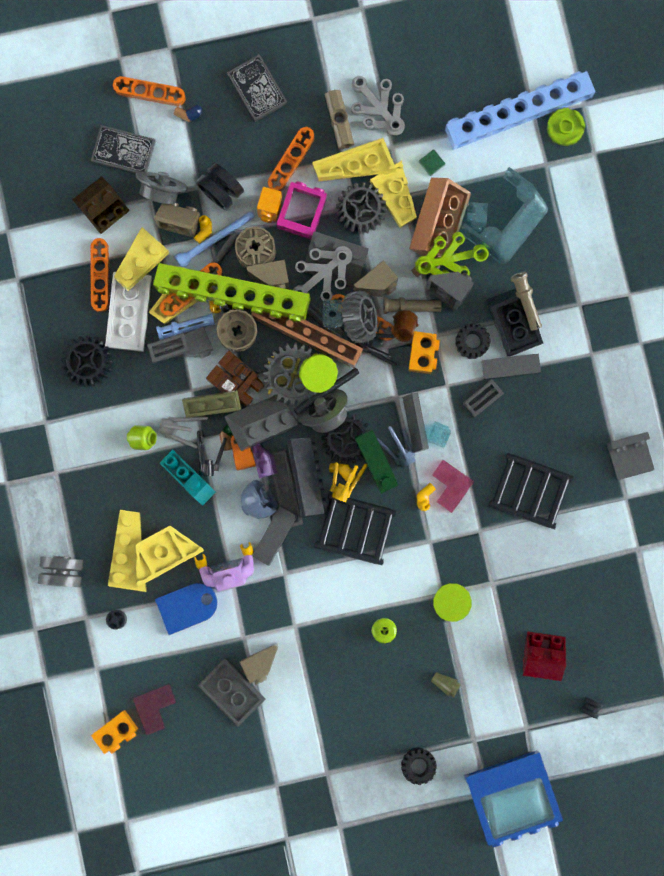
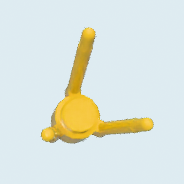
M335 463L332 486L330 488V491L333 492V498L343 502L347 501V498L350 497L352 490L367 468L366 463L353 482L352 480L358 469L357 465L354 466L346 484L339 483L338 487L336 483L339 463Z

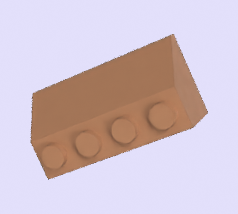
M431 177L409 249L421 256H426L434 246V239L437 236H442L446 241V246L439 250L435 258L441 257L453 241V234L460 231L471 192L449 178ZM438 241L437 245L442 244L443 241Z

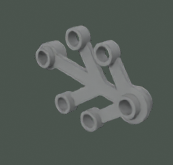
M356 76L352 81L353 90L357 93H363L374 107L362 106L361 103L356 102L351 107L352 113L354 115L382 116L385 121H375L372 117H366L363 121L364 127L366 129H387L391 135H400L405 129V123L400 118L401 105L404 100L403 95L400 93L393 95L392 103L394 104L392 116L387 111L389 91L392 86L391 81L388 79L381 81L380 88L382 93L380 102L367 87L366 79L362 76ZM360 80L363 84L358 86L356 82ZM388 83L389 87L384 88L382 85ZM400 97L401 101L396 102L394 99ZM354 107H360V111H354ZM370 120L373 124L368 126L366 121ZM398 123L399 127L393 128L392 124Z
M340 246L335 251L313 248L309 254L311 259L328 258L333 260L328 264L298 261L295 265L297 272L317 271L318 273L304 285H297L293 291L301 290L303 293L308 294V291L324 278L323 291L320 297L325 302L330 301L332 298V270L336 266H338V278L335 281L336 288L344 289L347 285L345 279L346 265L352 260V251L346 246ZM318 251L319 256L313 257L312 252ZM345 253L346 258L340 259L339 254ZM299 263L304 264L305 268L303 270L298 268ZM338 280H343L344 286H339L337 284ZM328 292L330 298L325 299L323 293Z

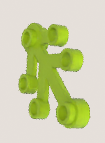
M455 232L452 236L453 241L442 256L435 258L439 250L446 246L445 239L442 236H437L434 239V246L428 254L420 256L415 261V269L420 274L431 273L439 275L450 273L448 270L441 271L435 267L443 265L453 272L461 273L463 270H466V274L470 275L468 267L459 266L454 262L475 258L480 262L485 261L489 256V252L486 246L479 244L472 250L453 254L458 246L465 241V237L461 232ZM461 236V239L457 241L456 238ZM438 241H443L442 244L437 245ZM427 262L425 266H421L422 263Z

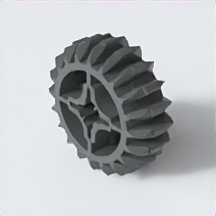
M362 182L361 187H358V184L355 183V189L348 186V192L343 190L341 193L343 197H338L340 203L336 204V208L340 210L337 211V216H342L339 219L340 223L346 221L345 228H348L350 225L352 226L351 232L358 228V234H361L362 229L369 233V227L374 231L376 230L375 224L381 226L382 222L380 219L384 220L386 217L383 213L387 212V208L382 207L385 206L386 201L381 200L383 194L377 195L378 188L372 191V184L365 188L364 182ZM356 195H363L360 200H350ZM369 197L372 198L376 203L377 211L373 210V207L369 206ZM365 201V208L362 211H360L359 214V207H361V205H363ZM346 205L355 212L354 220L348 215ZM364 216H374L368 221L359 222Z
M354 291L347 294L343 299V308L341 309L343 325L345 326L347 336L352 341H355V343H365L373 340L378 331V316L375 303L372 302V297H369V294L365 293V291Z

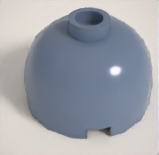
M253 480L244 488L241 494V508L248 516L264 519L277 511L278 504L271 491L268 489L266 493L262 488L264 486L262 482Z

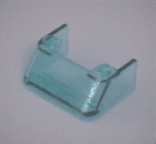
M510 167L506 170L504 178L517 187L516 195L524 202L518 212L502 232L496 227L490 226L479 234L466 223L463 224L460 231L475 245L482 244L486 246L489 255L500 263L510 261L548 210L546 202L534 185Z

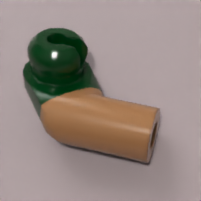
M228 424L219 434L221 444L223 438H227L224 451L232 449L230 439L233 433Z

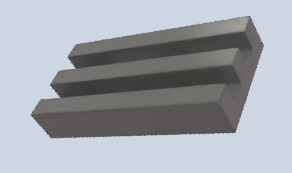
M184 333L147 344L153 363L190 352ZM182 339V342L176 343L153 351L152 349L154 347ZM184 346V349L155 358L157 354Z
M491 379L462 404L475 418L504 393L494 380ZM490 385L494 387L473 405L470 406L468 404ZM495 391L498 392L496 396H494L490 401H488L476 412L473 410L492 393H494Z

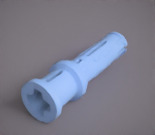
M211 313L181 323L172 322L167 326H156L159 339L162 340L181 333L191 332L201 327L205 328L215 325ZM204 321V323L197 324V325H194V326H191V327H187L188 325H191V324H195V323Z

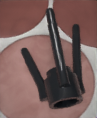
M376 333V338H395L393 334ZM375 340L356 343L357 346L363 348L364 352L397 367V363L388 359L390 354L374 348Z
M197 431L199 475L214 476V471H219V463L227 438H223L216 462L213 464V460L205 459L201 432Z

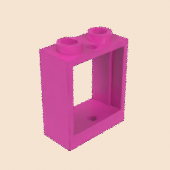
M296 181V183L291 182L276 224L277 229L311 240L323 212L327 193H324L325 191L318 187H314V189L306 187L305 183ZM294 191L320 199L311 227L285 219Z

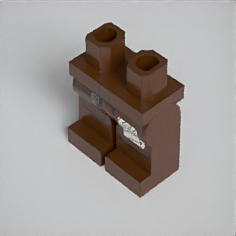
M228 350L218 364L233 377H230L216 365L208 374L206 380L221 392L237 390L240 403L248 407L254 400L247 394L249 389L252 388L259 393L265 385L259 379L258 374Z

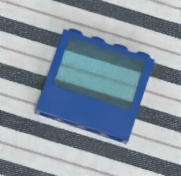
M538 750L464 775L488 846L497 847L504 844L503 841L518 840L522 838V834L528 832L529 834H535L541 831L540 828L546 826L553 828L563 821L541 754Z

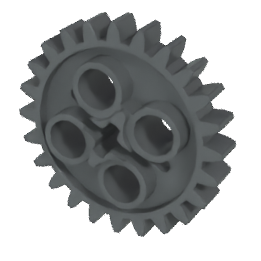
M295 342L293 348H290V345L286 343V349L279 346L280 352L273 350L274 357H267L270 363H264V367L268 370H264L263 375L268 377H265L263 381L269 382L266 389H273L270 395L277 394V401L284 398V404L288 400H291L292 405H294L295 400H298V403L301 404L303 398L307 400L309 395H315L314 392L306 388L298 390L295 387L297 382H301L299 370L303 361L311 357V355L318 354L317 352L311 354V347L304 350V344H302L300 348H297ZM285 358H290L293 360V363L290 366H285L282 361ZM297 358H300V362L297 367L298 375L294 376L292 387L290 390H288L287 388L291 381V373L294 372ZM284 376L287 378V382L279 384L277 378Z

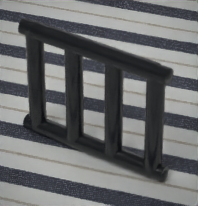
M507 453L506 466L494 499L489 502V506L555 530L557 524L555 520L568 483L572 482L573 476ZM514 463L525 466L512 506L501 503ZM532 470L543 473L530 513L520 510L519 506ZM552 476L560 479L561 483L549 517L545 519L537 516L549 479Z
M329 493L328 509L319 542L315 543V548L382 566L384 563L382 556L390 525L397 511L352 498H347V501L343 502L333 498L332 493ZM338 502L348 505L338 545L335 546L326 542ZM355 508H360L367 511L357 549L354 551L346 549L345 545ZM375 512L385 515L375 556L363 552Z

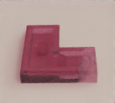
M445 460L441 461L432 474L433 477L447 486L436 502L452 513L474 481Z
M170 684L133 698L146 735L165 728L159 709L177 702Z

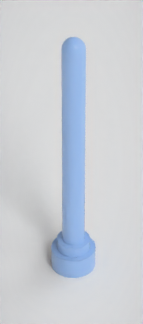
M248 212L187 253L180 252L175 255L174 258L179 266L182 268L188 266V263L191 262L190 259L252 220L254 213Z

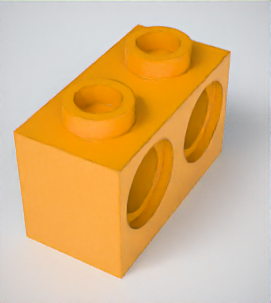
M267 187L262 188L257 205V213L261 221L266 223L277 222L283 201L281 191Z
M414 331L409 372L431 374L432 370H436L437 358H434V353L438 351L440 340L436 339L437 334ZM423 339H427L430 341L431 346L423 348L420 342ZM420 358L427 359L428 366L421 367L418 364V360Z
M124 710L93 733L91 737L104 754L107 752L112 754L121 747L119 743L124 739L128 742L136 736L135 731L139 728ZM120 723L128 725L129 730L127 733L120 731ZM106 734L113 738V742L110 745L106 744L103 740Z

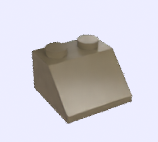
M162 203L155 215L154 221L160 229L194 237L201 216L197 209L186 206V208H182L177 203Z
M285 260L247 266L249 278L256 283L290 289Z
M383 260L354 284L353 292L365 291L369 296L383 297L385 294L389 296L397 289L398 277Z
M277 643L240 661L249 683L255 682L257 685L267 679L266 676L270 672L279 647Z

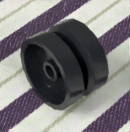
M213 162L207 169L210 177L201 175L196 181V185L212 202L227 211L233 204L230 196L239 198L244 189L228 171Z

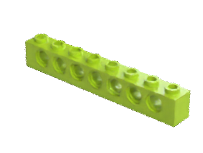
M162 263L158 264L153 284L161 294L169 295V292L176 293V296L180 298L195 297V300L199 302L214 301V304L218 306L228 304L233 305L232 308L244 310V308H247L257 314L267 312L272 317L281 318V316L289 317V320L295 322L306 320L311 299L307 293ZM179 278L180 283L178 285H171L173 279ZM193 282H198L199 286L196 289H190V285ZM212 286L218 287L215 293H209V288ZM230 290H236L234 297H227V293ZM254 294L255 298L252 301H246V296ZM267 298L274 299L271 305L264 304ZM290 301L293 303L290 309L283 308L285 302Z

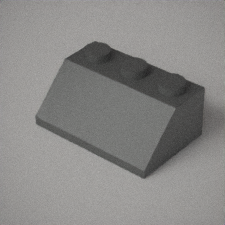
M314 231L305 262L328 264L333 260L328 258L311 259L309 254L313 248L335 251L340 246L348 247L352 251V260L346 265L345 279L347 286L354 288V284L360 280L369 248ZM313 251V257H318L319 252ZM340 253V259H345L346 254ZM338 266L332 270V281L334 282L338 278ZM304 271L312 275L318 273L317 271ZM338 280L337 283L344 284V281Z
M453 272L430 276L425 290L456 312L470 293L474 283L472 282L473 279L466 273Z
M275 396L225 416L241 452L286 433L298 425L290 408L280 400L277 401Z

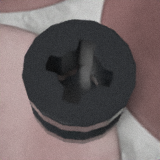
M113 610L106 616V624L111 629H120L127 623V616L121 610Z
M585 697L584 707L580 708V712L598 719V712L604 705Z

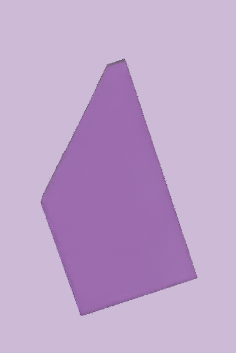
M259 444L253 446L252 451L259 478L278 474L273 454Z

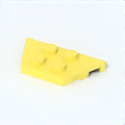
M171 526L136 544L137 586L145 584L204 551L203 548Z

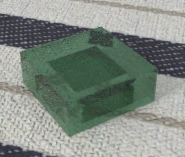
M434 149L419 160L420 165L430 177L446 164Z

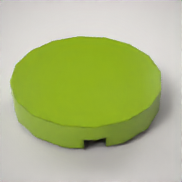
M569 108L556 110L547 123L549 137L553 142L562 146H569L578 142L585 129V122L581 114Z
M314 354L306 358L299 370L302 384L312 392L322 393L327 391L337 380V366L330 357L324 354Z
M449 583L437 590L433 598V606L435 612L442 619L448 622H457L469 614L472 607V599L469 592L463 586Z

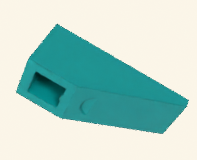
M174 450L160 462L202 506L216 493Z

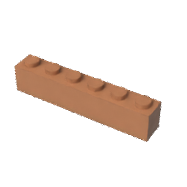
M264 301L265 305H271V303ZM252 312L251 314L254 320L353 369L363 352V348L306 320L295 322L289 320V317L281 316V318L272 317L267 312L262 314Z

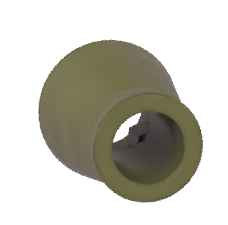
M438 672L435 673L431 680L448 697L452 696L454 698L461 686L457 679Z

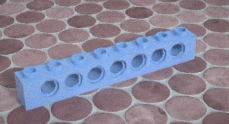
M575 72L570 75V78L555 80L552 85H541L535 89L536 91L530 93L525 91L512 100L511 98L502 100L499 105L494 106L491 104L484 107L483 111L477 113L472 111L466 114L464 118L451 119L446 124L445 131L453 150L548 115L558 109L566 108L592 98L595 89L588 72ZM567 87H574L576 92L568 91ZM550 93H556L559 98H551ZM532 100H539L541 102V105H534ZM521 106L524 111L517 112L514 107ZM497 113H504L506 118L500 119ZM486 119L489 124L484 126L480 123V120ZM469 126L472 131L465 132L462 127Z

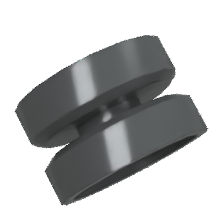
M64 556L40 557L39 566L42 569H51V573H40L38 575V584L81 587L82 577L71 575L70 571L83 570V560Z

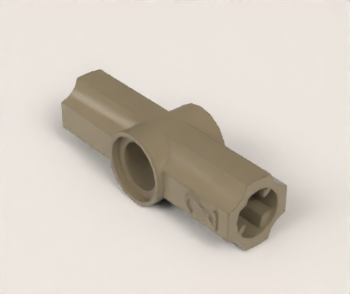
M331 90L325 93L331 125L338 149H346L354 145L348 114L345 110L341 90ZM337 116H341L344 118V121L338 123L334 119Z

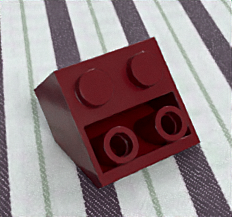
M527 631L523 657V676L562 681L566 668V637Z

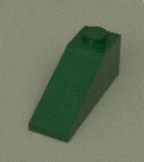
M371 429L356 436L355 440L380 493L398 486L373 430Z

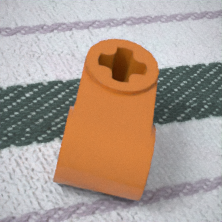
M233 435L231 437V445L237 471L255 467L256 464L251 448L241 452L238 444H235L236 440Z

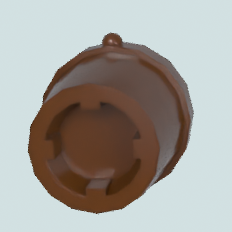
M408 310L398 311L393 315V335L399 341H410L415 328L419 326L418 317L415 313Z

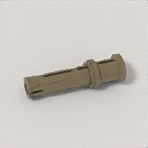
M520 272L511 276L510 279L514 282L516 296L521 299L530 330H537L542 327L531 295L533 289L529 286L527 272Z
M384 297L383 300L384 314L401 310L441 312V300H405L403 297L399 299Z

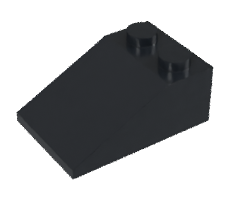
M516 289L486 300L507 357L544 344L539 328L537 330H530L521 299L515 294Z

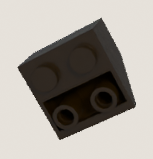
M102 176L72 199L100 234L130 211Z

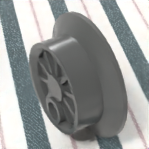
M137 172L135 175L141 182L139 194L155 202L175 204L178 193L186 192L188 189L184 183L169 177V174L164 172Z
M336 389L326 397L316 399L314 405L298 415V419L301 424L312 427L315 432H329L340 426L346 419L347 411L345 408L348 403V397L343 390Z

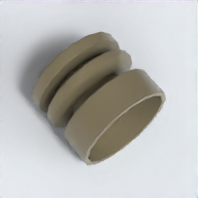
M249 227L243 230L236 238L235 251L237 259L246 270L247 266L275 261L276 249L274 239L264 228ZM256 244L258 251H255L252 245Z
M239 309L230 310L219 319L217 336L226 349L234 352L245 351L256 340V322L246 311ZM240 327L242 335L238 334L237 336H234V332L232 330Z

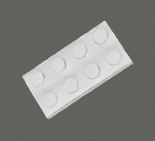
M113 272L105 346H108L110 349L144 352L152 276H144L128 291L115 280L114 275L116 272Z

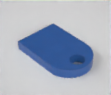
M200 583L189 585L155 599L168 635L208 620L214 615L218 605L217 596L213 589ZM206 593L210 594L213 598L212 603L209 605H205L202 602V596Z

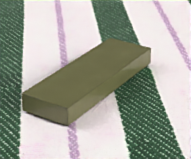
M237 390L182 399L186 418L241 410Z

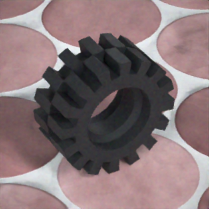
M466 324L457 333L455 345L458 348L457 351L463 357L477 359L483 356L489 349L491 342L490 334L487 333L485 327H481V324ZM470 334L477 335L480 338V345L476 348L468 347L466 337Z
M413 748V750H409L403 756L401 770L405 778L412 784H427L436 774V761L428 750ZM416 759H422L426 762V770L421 774H416L411 769V764Z

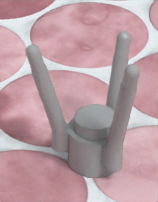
M206 416L162 418L159 432L165 434V438H171L185 445L197 448L196 444L173 435L176 434L177 430L192 431V428L178 426L176 422L207 420L208 418Z

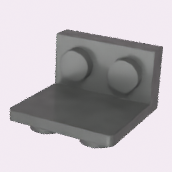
M648 432L607 443L617 480L654 470L646 442L650 439Z

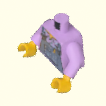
M249 542L247 548H244L243 544L240 545L244 555L243 558L207 567V560L204 554H202V560H197L195 556V564L199 569L203 583L208 587H215L217 591L244 585L247 578L254 572L253 556H251L254 553V549Z

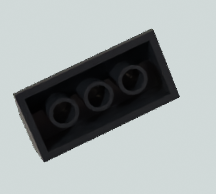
M310 437L289 439L287 442L301 517L306 518L325 514L324 510L328 508L326 498H322L320 492L324 490L322 479L318 480L317 472H320L319 460H314L313 453H317L315 441L311 442Z

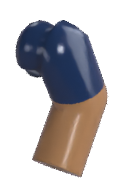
M194 105L184 110L177 106L173 115L191 122L201 116L202 108L199 105Z

